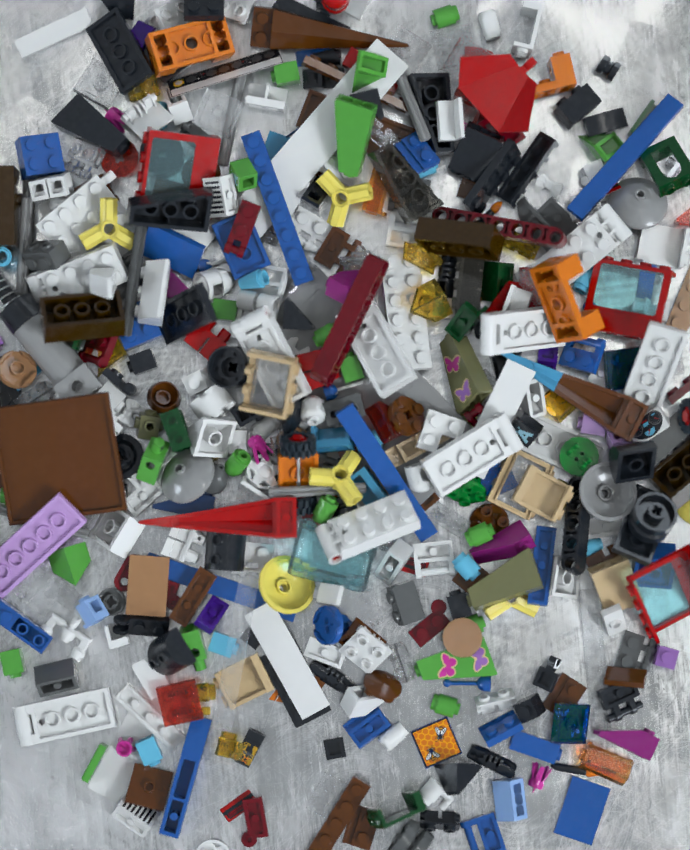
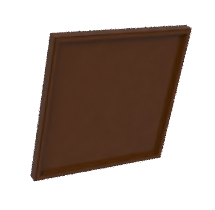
M109 391L0 406V475L9 526L25 524L58 492L83 516L128 509Z

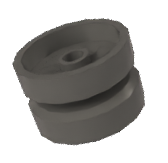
M410 819L396 834L387 850H427L434 839V835L428 830L421 831L418 834L420 824Z

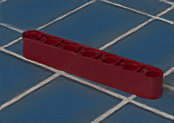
M443 206L436 207L432 212V218H439L442 213H446L445 219L458 220L460 217L465 216V221L468 222L484 220V223L495 224V226L502 223L503 228L499 232L506 240L554 249H561L567 243L566 235L557 227ZM522 227L521 234L514 235L515 229ZM536 231H541V236L534 239L533 234ZM554 235H561V239L558 242H552Z
M372 253L366 256L310 372L311 379L327 387L331 386L385 277L389 267L387 260Z

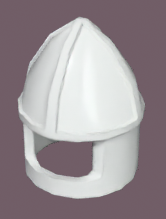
M212 267L194 274L192 283L195 285L203 282L208 297L211 300L221 298L224 294L228 293L233 287L235 280L230 271Z

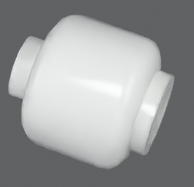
M315 395L305 398L302 401L300 411L301 420L310 426L322 423L326 416L322 404L325 401Z

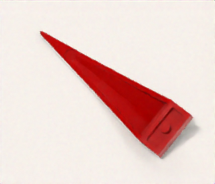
M276 497L222 508L140 520L138 523L141 525L272 539L297 538V498Z

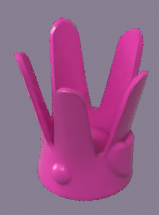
M114 106L109 110L105 108L104 110L107 112L105 118L120 132L124 133V128L119 124L120 122L125 125L120 119L124 113Z
M252 435L247 442L249 448L252 449L256 464H259L257 450L266 461L270 460L266 450L268 449L271 453L274 452L266 445L261 435Z
M122 737L118 739L116 751L120 756L128 757L129 754L137 750L136 747L131 746L133 738L129 737L126 741Z
M532 763L531 778L528 780V785L534 787L532 793H534L535 788L543 789L544 781L552 771V769L549 770V766L545 768L541 766L538 770V763Z

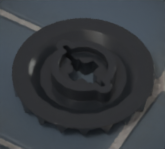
M120 433L116 438L119 454L122 457L120 462L123 480L138 472L144 452L137 439L128 434Z

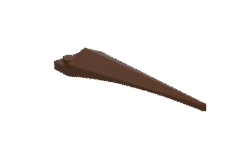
M254 6L250 46L270 49L351 48V46L354 48H369L376 39L380 40L388 48L409 47L404 42L340 27L280 9Z

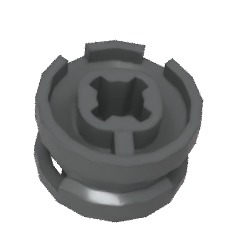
M107 588L98 595L110 614L109 616H114L125 608L126 597L117 588Z

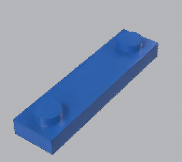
M538 525L536 527V546L534 547L533 555L544 589L528 594L527 604L544 607L548 605L557 528Z

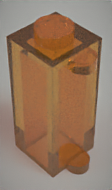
M379 162V165L374 164L369 181L373 189V199L364 201L362 212L379 217H387V213L382 212L392 175L398 176L399 171L390 168L391 165Z
M590 741L585 749H581L578 759L581 760L580 768L621 786L629 779L634 764L632 759H625L593 745V742Z

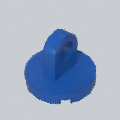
M321 606L315 612L313 624H315V629H313L314 635L322 645H334L341 639L342 634L348 630L352 622L347 615H341L335 606Z

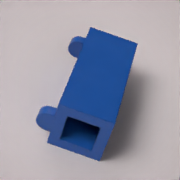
M524 731L512 735L508 744V748L551 764H555L556 760H560L563 751L560 749L561 742H551Z

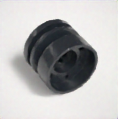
M220 347L210 355L207 362V373L210 380L221 388H242L246 384L247 374H245V368L249 361L242 347Z

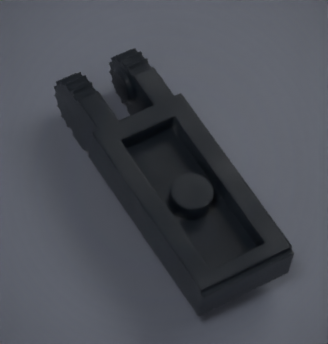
M117 614L113 618L117 625L113 626L112 631L120 635L159 637L169 631L170 618Z

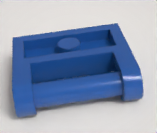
M586 338L579 341L565 342L558 364L596 375L606 347V340ZM574 343L595 347V352L573 348Z
M494 811L460 822L470 850H479L471 827L476 824L485 850H506Z

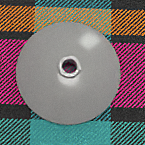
M638 177L624 179L618 183L622 188L609 194V205L628 228L638 230L652 228L659 224L666 215L668 208L667 197L665 195L660 198L658 187L648 179Z
M191 448L176 454L167 463L162 474L161 487L165 496L175 503L184 504L192 502L203 495L214 477L215 466L211 457L193 456Z
M601 462L590 467L582 476L579 485V496L583 507L591 516L601 521L613 522L624 518L631 512L636 503L637 488L635 481L615 484L609 462ZM601 491L605 492V497L601 495Z

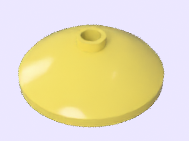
M287 555L277 556L263 566L259 575L258 583L262 598L267 605L279 613L295 614L301 612L308 607L313 599L315 590L313 575L309 568L295 557ZM279 586H282L284 591H281Z

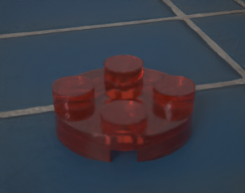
M133 143L129 146V150L123 154V162L116 163L113 155L102 150L99 153V160L103 170L106 173L112 170L117 176L116 178L128 177V175L136 170L139 163V153Z

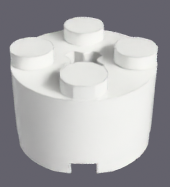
M214 384L203 395L198 396L192 401L189 407L198 419H221L237 403L225 388Z

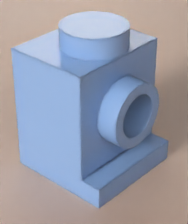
M98 594L91 598L87 595L78 600L80 604L76 606V609L85 623V629L99 623L110 615Z

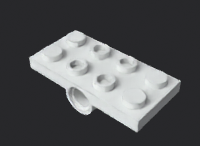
M272 265L262 268L261 270H265L268 273L269 284L265 288L241 289L238 292L236 305L239 309L236 320L265 305L277 320L290 274L289 269ZM232 332L231 337L233 339H237L235 334Z

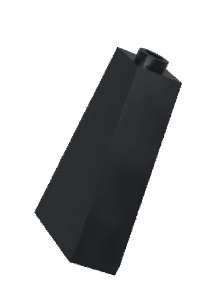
M79 93L51 120L60 131L117 158L125 154L132 144L125 135Z

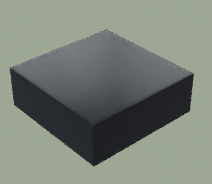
M343 736L323 740L327 760L346 757Z

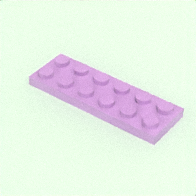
M60 492L0 545V597L2 599L87 522V519Z

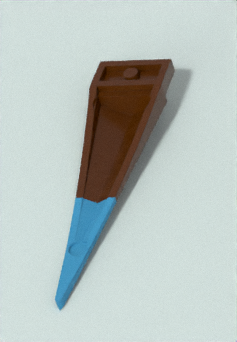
M501 354L505 358L535 371L536 373L533 378L607 431L628 442L632 441L649 406L630 396L565 374L515 354Z

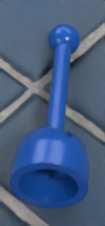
M482 676L477 681H450L445 679L443 685L445 687L450 685H477L481 691L491 692V676Z

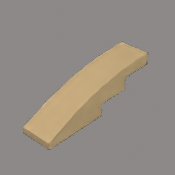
M420 432L385 450L395 468L427 452L426 450L416 448ZM442 435L439 445L451 438Z

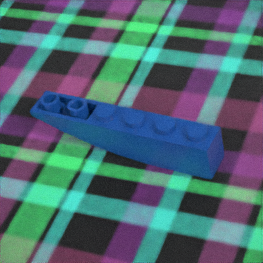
M0 597V625L42 654L53 637Z
M196 715L192 716L159 834L177 839L180 836L212 720Z

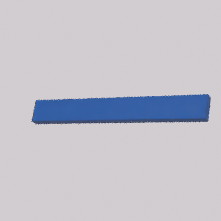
M668 93L567 206V210L583 221L683 109L684 105Z
M353 403L336 412L335 415L388 494L392 495L405 490L420 521L421 529L414 532L421 543L438 532L436 527Z
M151 552L148 554V556H160ZM170 559L169 580L188 586L198 568ZM216 575L217 578L208 591L211 595L253 609L266 603L259 589ZM279 613L282 619L293 622L296 613Z

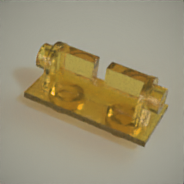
M514 231V235H519V234H520V233ZM506 239L503 245L512 251H518V254L528 258V260H534L541 247Z
M404 242L403 259L434 275L435 267L441 266L443 262L441 257L431 252L427 254V250L420 247L417 243L409 244Z

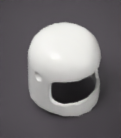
M420 462L404 467L407 482L412 491L423 493L434 488Z

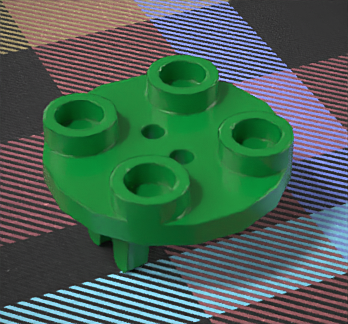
M571 438L560 449V464L569 474L583 476L590 467L598 464V449L588 438Z
M474 477L446 496L459 502L460 506L468 507L472 503L486 500V488L481 484V478Z

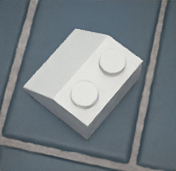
M123 510L102 513L89 533V537L109 551L126 559L146 525L139 524L138 519Z

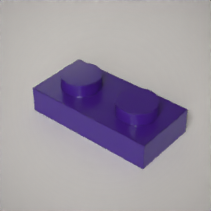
M212 595L197 617L194 625L211 635L229 605Z

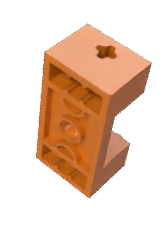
M225 16L224 21H194L147 34L144 40L151 65L155 71V78L173 74L177 68L208 60H211V63L230 59L235 53ZM187 39H194L197 46L193 49L187 47Z
M564 51L552 54L547 63L550 79L539 81L534 100L569 92L575 88L577 81L570 52L564 54Z
M577 253L551 257L529 269L556 343L584 340L605 327L599 310L579 311L568 281L584 272Z

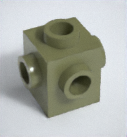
M145 409V412L139 411V417L135 416L134 428H137L136 436L139 439L150 440L151 437H158L159 431L162 432L163 424L157 411Z

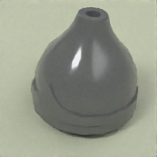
M214 463V477L205 492L219 494L227 485L228 474L223 464Z

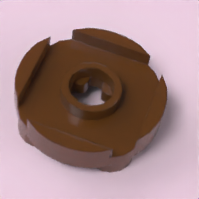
M400 396L389 404L387 410L388 419L393 421L395 425L393 428L399 434L411 436L422 430L424 408L420 403H416L409 397Z

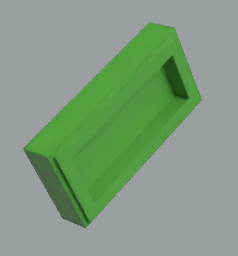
M103 742L99 744L82 776L83 781L88 783L91 780L109 745Z

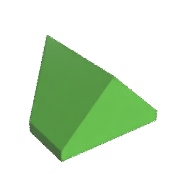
M358 50L352 93L381 78H386L389 58Z
M615 132L590 138L587 135H578L597 160L601 158L603 165L623 145V142Z
M86 542L56 550L48 557L53 573L75 586L91 561Z

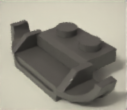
M525 196L517 202L518 215L521 221L557 227L566 236L579 226L576 222H572L570 215L553 197L547 200L538 210L531 205ZM536 231L533 237L535 239L539 238L542 232ZM554 235L552 242H558L561 239V235ZM543 247L546 251H549L551 249L549 247Z

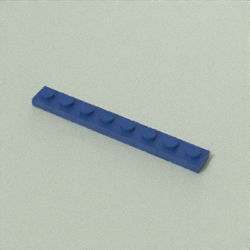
M258 130L241 136L248 158L258 173L257 183L294 285L296 287L313 281L314 278L261 132Z

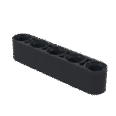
M579 476L571 478L568 485L574 487L572 490L574 495L569 503L566 502L561 552L562 569L576 576L581 575L585 571L590 514L583 507L579 496L581 481Z

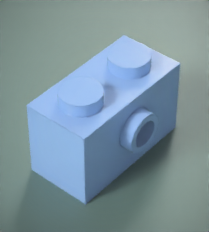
M504 778L492 781L496 820L515 822L528 818L523 778Z

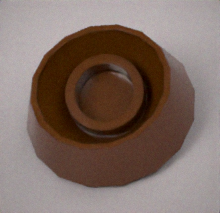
M158 381L149 388L147 402L152 410L162 414L178 408L181 402V394L177 386L172 382Z

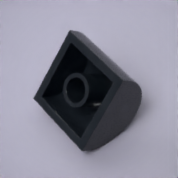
M649 440L616 445L610 448L609 466L615 484L653 478L657 445L654 441Z
M207 532L204 569L244 572L246 536Z
M177 626L154 639L148 647V664L153 670L162 675H173L197 662Z

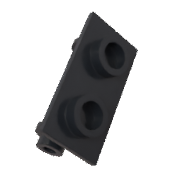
M424 810V812H420V820H424L420 821V828L433 832L439 829L446 833L459 831L460 823L456 822H460V814H456V812L442 811V819L438 818V811Z

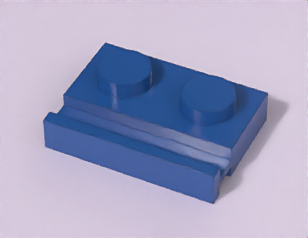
M416 131L401 139L399 143H394L393 148L416 177L440 163L439 157L426 141L421 142Z
M377 707L366 716L352 718L342 726L361 750L392 725L379 707Z
M514 710L478 728L489 748L524 730Z

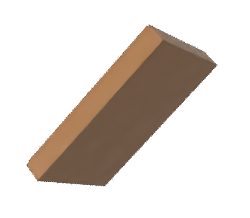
M130 554L126 600L127 615L166 617L170 557Z

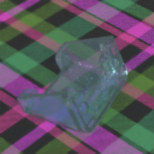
M311 518L300 519L297 538H295L287 572L296 577L344 586V589L364 592L368 583L376 547L332 565L328 562L315 533V529L319 525Z

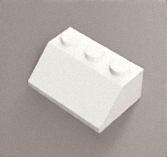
M170 259L146 261V266L141 268L140 278H143V286L138 288L137 297L141 299L140 305L135 307L134 317H138V323L162 327L171 270Z

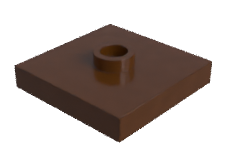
M135 763L125 803L164 812L173 772Z

